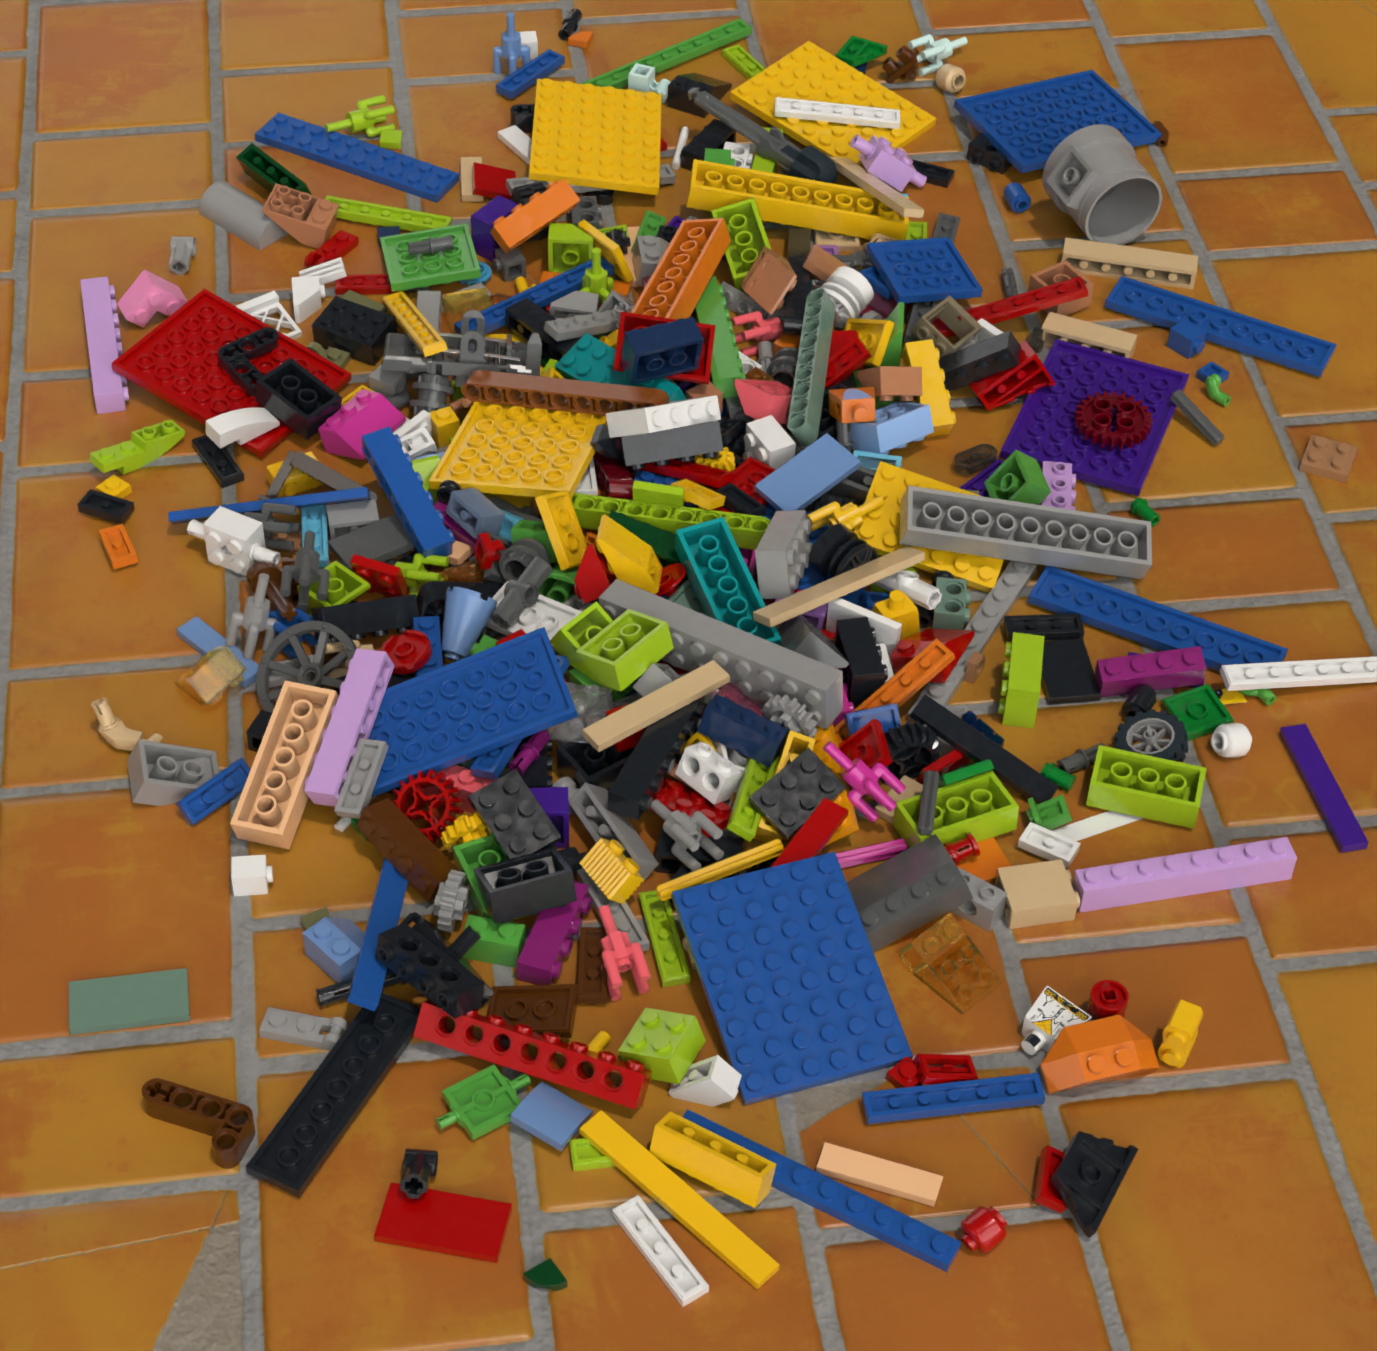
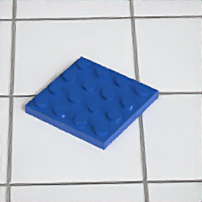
M949 237L867 243L866 252L897 303L904 302V304L939 301L946 299L949 295L953 299H970L981 297L982 287Z

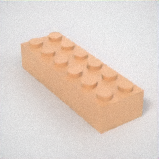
M290 681L284 682L230 822L237 839L290 849L309 798L304 791L305 781L310 776L314 765V756L319 752L323 732L328 727L331 719V710L338 700V694L335 690Z

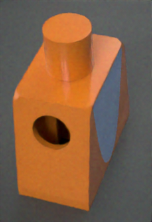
M874 387L828 390L829 414L840 423L875 421Z

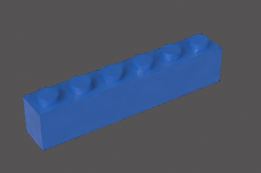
M389 426L363 435L362 451L417 552L422 553L424 558L430 555L445 557L451 555L452 546L455 543L454 535L450 529H446L444 526L443 515L440 510L434 508L432 495L429 491L424 490L422 478L419 472H414L409 454L403 452L399 436L397 434L394 435Z

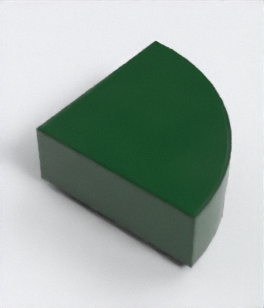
M551 1258L523 1273V1279L534 1288L539 1287L558 1291L568 1287L566 1278Z

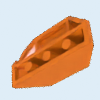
M1121 1015L1063 1027L1046 1057L1039 1065L1047 1094L1160 1068L1151 1038Z

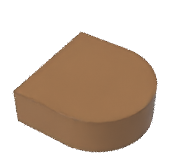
M978 652L972 654L967 661L964 681L971 684L976 681L984 667L985 655Z

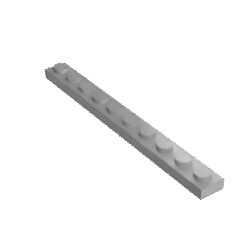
M1011 560L996 582L995 587L989 592L964 629L974 630L975 636L945 683L928 682L907 713L906 721L916 722L909 715L925 694L946 708L964 681L967 661L974 652L982 654L1004 621V616L1008 615L1036 573L1038 564Z

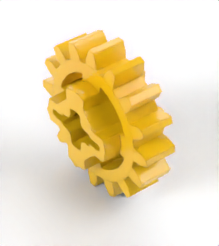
M475 812L472 815H462L455 819L454 825L447 826V831L441 833V840L445 850L451 853L453 852V846L489 836L490 833Z

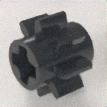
M614 229L609 233H605L608 238L620 246L623 254L628 253L627 247L631 246L630 238L626 237V231L622 232L619 229Z

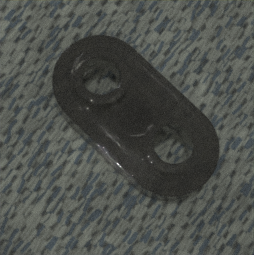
M979 444L955 455L953 468L961 475H971L983 470L997 460V449L989 444Z

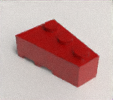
M1025 340L1020 343L1019 365L969 384L987 410L1015 400V397L1022 394H1033L1036 392L1035 389L1056 385L1037 354Z

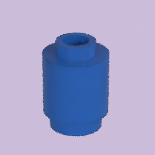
M1014 182L1005 187L1004 198L1011 209L1016 213L1026 211L1031 204V198L1024 187Z

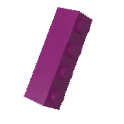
M1201 646L1100 659L1097 660L1094 674L1101 697L1130 694L1135 687L1142 684L1148 685L1154 690L1202 684L1207 668Z
M574 881L577 901L568 903L561 908L553 907L540 911L517 960V980L534 985H552L555 978L559 979L563 969L562 961L564 957H569L573 946L572 939L574 935H579L583 922L582 917L584 914H588L591 908L592 898L589 897V885Z

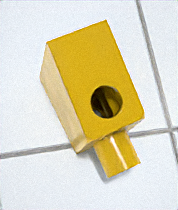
M893 590L890 592L889 599L873 605L872 612L902 624L900 640L920 632L918 609L904 592Z

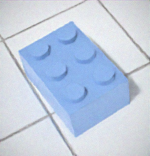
M896 401L875 409V421L851 423V438L854 442L851 445V449L889 454V450L893 448H903L907 446L908 442L924 440L926 435L934 432L930 405Z

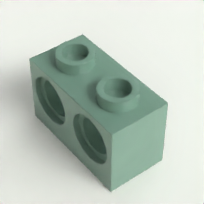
M937 577L936 587L939 588L942 597L941 602L933 609L932 629L963 630L964 623H969L970 608H966V605L970 606L971 590H967V580Z

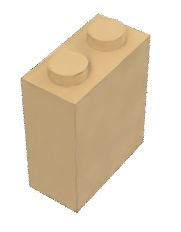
M1062 859L997 868L994 886L1007 892L1004 916L1009 929L1075 920L1076 910L1080 908V897L1078 892L1073 890L1071 873L1065 869Z

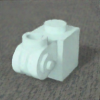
M636 63L628 74V89L662 94L661 104L667 101L668 85L671 82L667 79H662L659 83L656 82L655 67Z

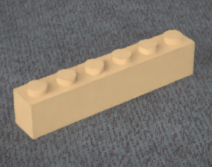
M1065 238L1062 261L1066 260L1080 273L1085 275L1120 279L1121 276L1143 283L1192 290L1198 266V256L1073 238Z

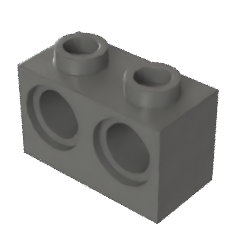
M579 196L580 202L577 207L570 211L571 224L578 227V223L584 219L596 229H602L601 205H597L596 196Z

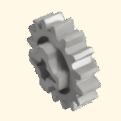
M776 694L774 698L771 697L761 710V713L764 715L763 717L777 722L789 729V731L791 730L810 738H814V735L818 732L815 728L817 721L811 719L813 713L806 712L805 704L801 705L796 698L791 701L786 694L782 698L779 694Z
M451 869L446 882H440L434 902V915L439 916L437 921L438 930L452 933L457 920H463L469 900V887L464 886L466 873Z

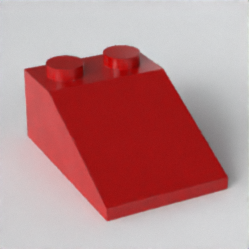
M928 628L899 641L890 655L894 670L897 673L937 638L954 653L955 659L929 682L945 683L975 636L974 630Z

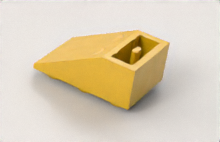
M602 515L595 543L598 551L601 554L604 553L610 573L612 575L615 574L618 580L652 594L658 593L662 565L652 546L607 515Z

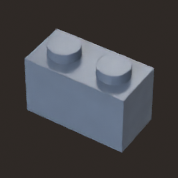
M476 488L452 491L446 513L475 539L478 538L479 533L484 531L499 535L505 516L504 512Z

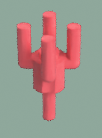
M755 311L731 318L733 326L753 322L750 330L735 334L736 343L750 339L760 343L777 339L783 335L784 321L781 322L777 316L763 320L762 313ZM758 345L739 350L748 357L759 354Z
M608 905L601 906L598 911L607 936L602 938L600 943L603 949L602 959L604 967L608 974L607 990L611 1001H617L622 998L619 989L623 986L620 973L631 969L639 994L649 992L650 988L647 980L651 978V974L641 945L638 942L630 943L627 932L617 931L610 907Z

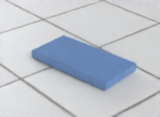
M826 433L755 485V492L778 511L803 510L860 468L861 461Z

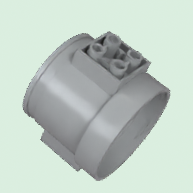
M1104 124L1091 125L1070 134L1053 150L1044 167L1042 182L1045 192L1062 212L1071 216L1090 241L1117 245L1131 242L1149 228L1161 208L1163 196L1160 185L1138 161L1132 145L1119 130L1112 126Z

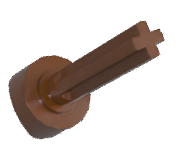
M271 562L251 566L247 570L246 580L254 593L256 591L259 574H268L270 577L265 598H270L283 618L285 617L289 622L292 621V616H297V611L287 597L280 595L282 577L280 569Z

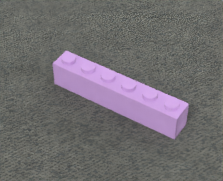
M356 648L353 658L349 661L348 673L345 681L341 683L337 703L331 710L330 722L323 732L319 752L314 756V765L310 776L305 781L304 791L314 804L336 807L360 738L369 739L395 666L385 651Z

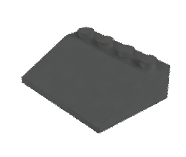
M936 834L847 882L873 953L973 899L965 879Z

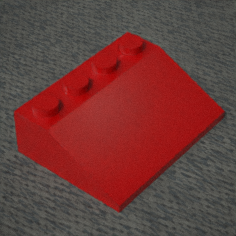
M621 312L613 371L624 372L620 362L625 332L651 327L655 324L673 322L676 319ZM696 323L704 339L698 369L663 378L709 385L716 325Z

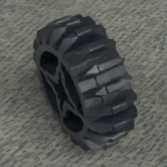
M907 721L905 725L898 723L897 727L893 729L888 728V732L884 733L893 761L886 768L899 780L904 775L911 779L918 777L923 768L940 758V742L936 733L927 724H921L919 721L912 724L910 721Z

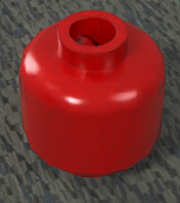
M979 1206L961 1222L960 1228L964 1235L960 1239L971 1252L977 1249L981 1253L988 1254L1005 1239L1007 1222L992 1206L989 1208Z

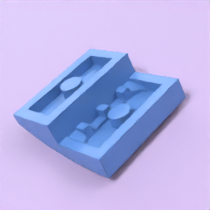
M542 1081L513 1111L510 1122L562 1152L573 1135L577 1136L579 1134V1128L590 1119L593 1111Z

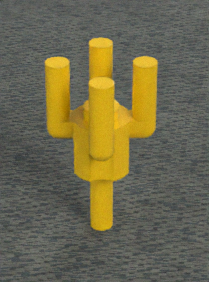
M881 496L859 507L852 502L840 507V504L834 501L807 515V519L811 521V532L827 524L829 527L843 524L852 530L863 524V515L883 506L885 502Z

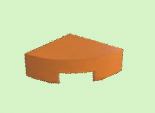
M582 31L571 35L568 38V45L588 48L593 39V32Z

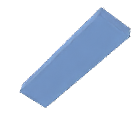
M197 616L176 629L177 636L243 688L256 681L259 664L252 659L244 658L243 652L236 646L227 645L225 643L226 639Z

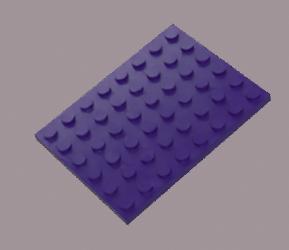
M1055 339L1043 365L1056 385L1051 387L1046 385L1035 389V393L1028 394L1001 449L1000 458L1007 459L1015 450H1018L1036 459L1041 469L1043 461L1072 463V474H1076V479L1139 496L1177 408L1170 397L1179 389L1184 392L1189 374ZM1104 391H1107L1109 395L1116 391L1119 396L1122 393H1126V398L1135 396L1134 401L1141 400L1142 406H1148V412L1152 413L1151 418L1153 422L1150 435H1147L1145 441L1141 440L1140 445L1133 443L1132 448L1123 445V450L1118 445H1114L1112 450L1107 444L1103 448H1101L1100 442L1091 444L1092 438L1085 440L1084 434H1079V428L1075 427L1074 416L1077 405H1080V400H1086L1087 395L1094 397L1095 392L1103 395ZM1112 408L1111 432H1114L1115 408Z

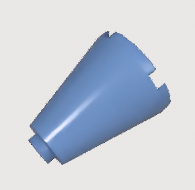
M450 587L447 588L442 635V652L446 654V659L456 662L468 657L472 647L491 618L490 615L495 610L497 601L491 597H488V600L485 601L480 597L481 593L466 588L453 587V590Z

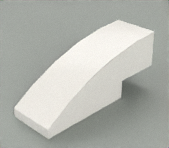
M258 407L229 411L205 421L206 435L220 449L235 441L242 445L280 426V422L266 408Z

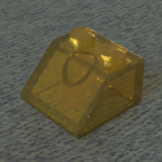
M227 646L214 647L174 683L200 705L211 704L213 706L223 698L224 694L222 692L228 686L233 688L242 681V674L247 669Z

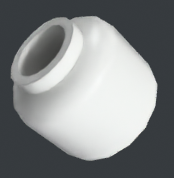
M1241 723L1219 725L1211 736L1213 750L1223 758L1245 756L1252 744V736L1248 728Z

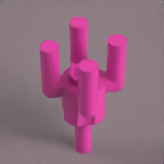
M831 741L823 747V750L844 769L840 776L852 787L847 794L849 801L871 823L878 819L879 814L861 798L863 795H870L889 812L897 806V803L879 787V777L897 794H901L906 786L882 763H876L870 769L859 758L851 761Z

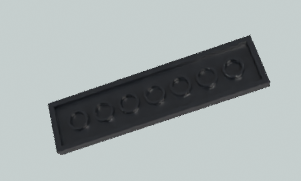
M381 992L379 1004L375 1012L362 1007L246 1165L247 1174L300 1198L413 1039L420 1009Z

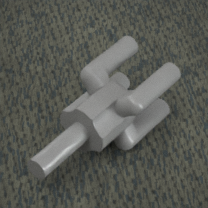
M265 573L259 574L255 596L247 597L244 613H232L225 642L229 646L236 645L240 625L246 629V644L243 657L246 659L254 657L260 631L266 630L262 647L264 652L275 639L277 633L273 629V625L277 620L268 617L271 602L265 596L270 576Z
M659 800L652 802L651 809L665 820L663 823L664 832L675 841L671 852L692 872L700 869L701 864L686 851L687 848L695 852L701 846L715 860H720L724 856V852L702 833V828L714 839H719L723 831L702 812L697 811L690 818L685 812H680L679 810L671 812Z

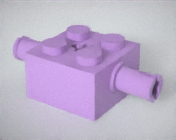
M858 134L852 138L850 147L861 152L859 158L869 173L901 192L908 182L918 188L923 187L927 177L916 171L912 164L913 160L908 157V153L900 147L895 149L891 146L892 143L882 136L879 139L872 135L869 141L861 138Z

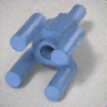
M513 12L506 14L507 31L501 34L502 46L493 48V72L495 74L502 72L501 56L507 59L509 76L517 71V58L522 56V67L530 62V47L521 45L520 33L515 31V14Z

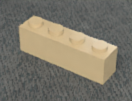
M1049 312L1041 328L1039 345L1051 348L1055 339L1132 359L1138 335Z

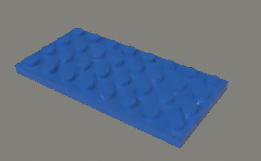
M545 627L387 688L369 739L385 741L389 746L371 796L375 797L400 787L399 781L409 783L408 774L417 779L418 770L422 771L426 776L429 770L441 771L578 717Z

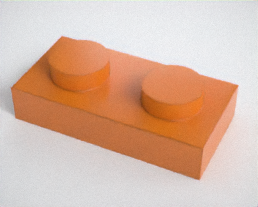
M123 524L98 530L99 537L113 569L138 563L137 554Z

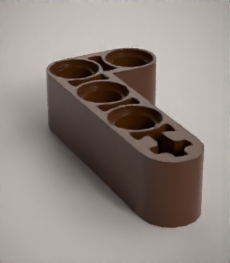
M159 1078L147 1081L142 1087L145 1110L150 1117L213 1136L211 1141L216 1164L221 1168H234L242 1161L256 1133L253 1113L250 1107Z

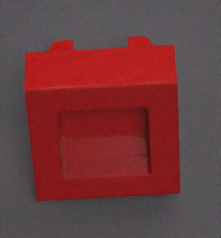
M479 533L474 548V555L481 570L491 569L493 561H499L501 557L499 550L505 549L502 541H492L489 533Z

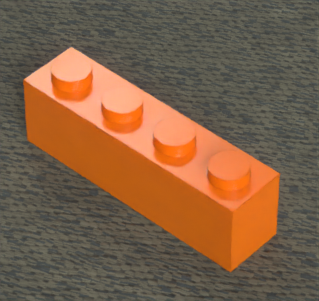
M565 178L560 182L557 180L553 181L546 187L547 190L542 194L537 192L528 199L529 203L524 206L522 204L517 205L510 211L511 215L506 218L501 216L493 222L494 226L490 233L505 254L549 226V223L555 222L577 207L580 199Z

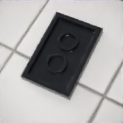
M1084 640L1044 641L1041 681L1048 704L1100 701L1101 692Z

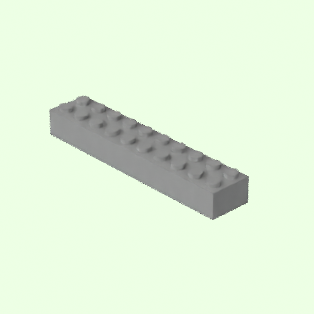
M909 485L901 499L899 544L1136 579H1143L1152 566L1150 521Z
M618 579L599 597V605L613 621L627 609H631L668 622L674 649L660 659L664 662L691 672L714 660L730 675V682L723 685L724 687L763 704H766L771 697L774 698L776 694H779L781 698L786 694L791 701L796 698L798 703L806 705V712L813 713L811 719L817 721V726L827 729L843 710V671Z

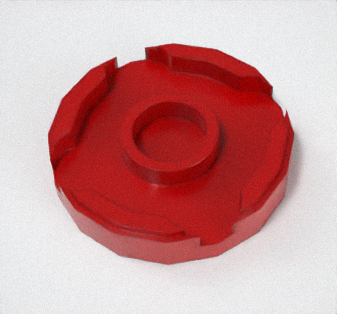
M418 630L402 631V635L397 636L395 634L383 643L380 651H385L395 665L392 674L404 675L413 673L429 661L432 655V645L425 633Z

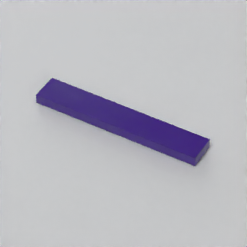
M1306 723L1281 727L1279 735L1340 852L1367 849L1369 842Z

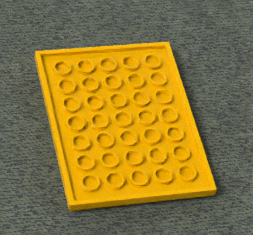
M807 41L732 90L729 99L772 126L784 129L785 134L804 146H813L827 157L849 158L865 170L866 168L859 158L861 152L850 147V142L856 134L866 141H869L872 135L879 139L882 136L892 143L891 146L895 149L898 147L903 148L936 124L937 119L810 41ZM775 97L900 110V129L774 116Z
M548 78L537 79L528 179L545 182L557 180L560 182L565 178L571 185L658 195L660 183L662 94L640 92L633 89H616L611 86L600 87L592 84H577L571 81H553Z

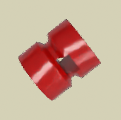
M1102 980L1094 984L1086 1013L1092 1017L1091 1021L1114 1015H1121L1124 1018L1129 1001L1127 989L1121 983L1114 980Z

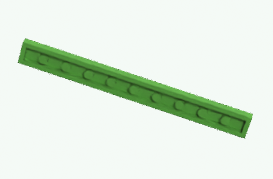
M739 18L580 84H592L600 87L611 86L620 89L628 86V74L636 63L655 67V74L751 35L752 27Z

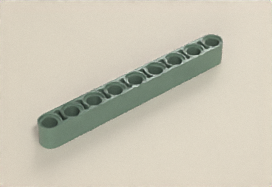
M823 288L813 290L806 298L788 418V429L799 445L803 447L811 445L818 437L835 316V305Z

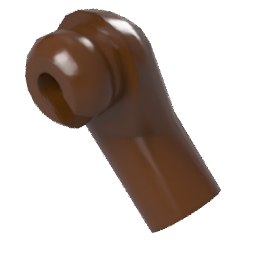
M1154 121L1152 125L1162 133V136L1157 140V144L1160 147H1165L1168 144L1169 131L1162 122Z

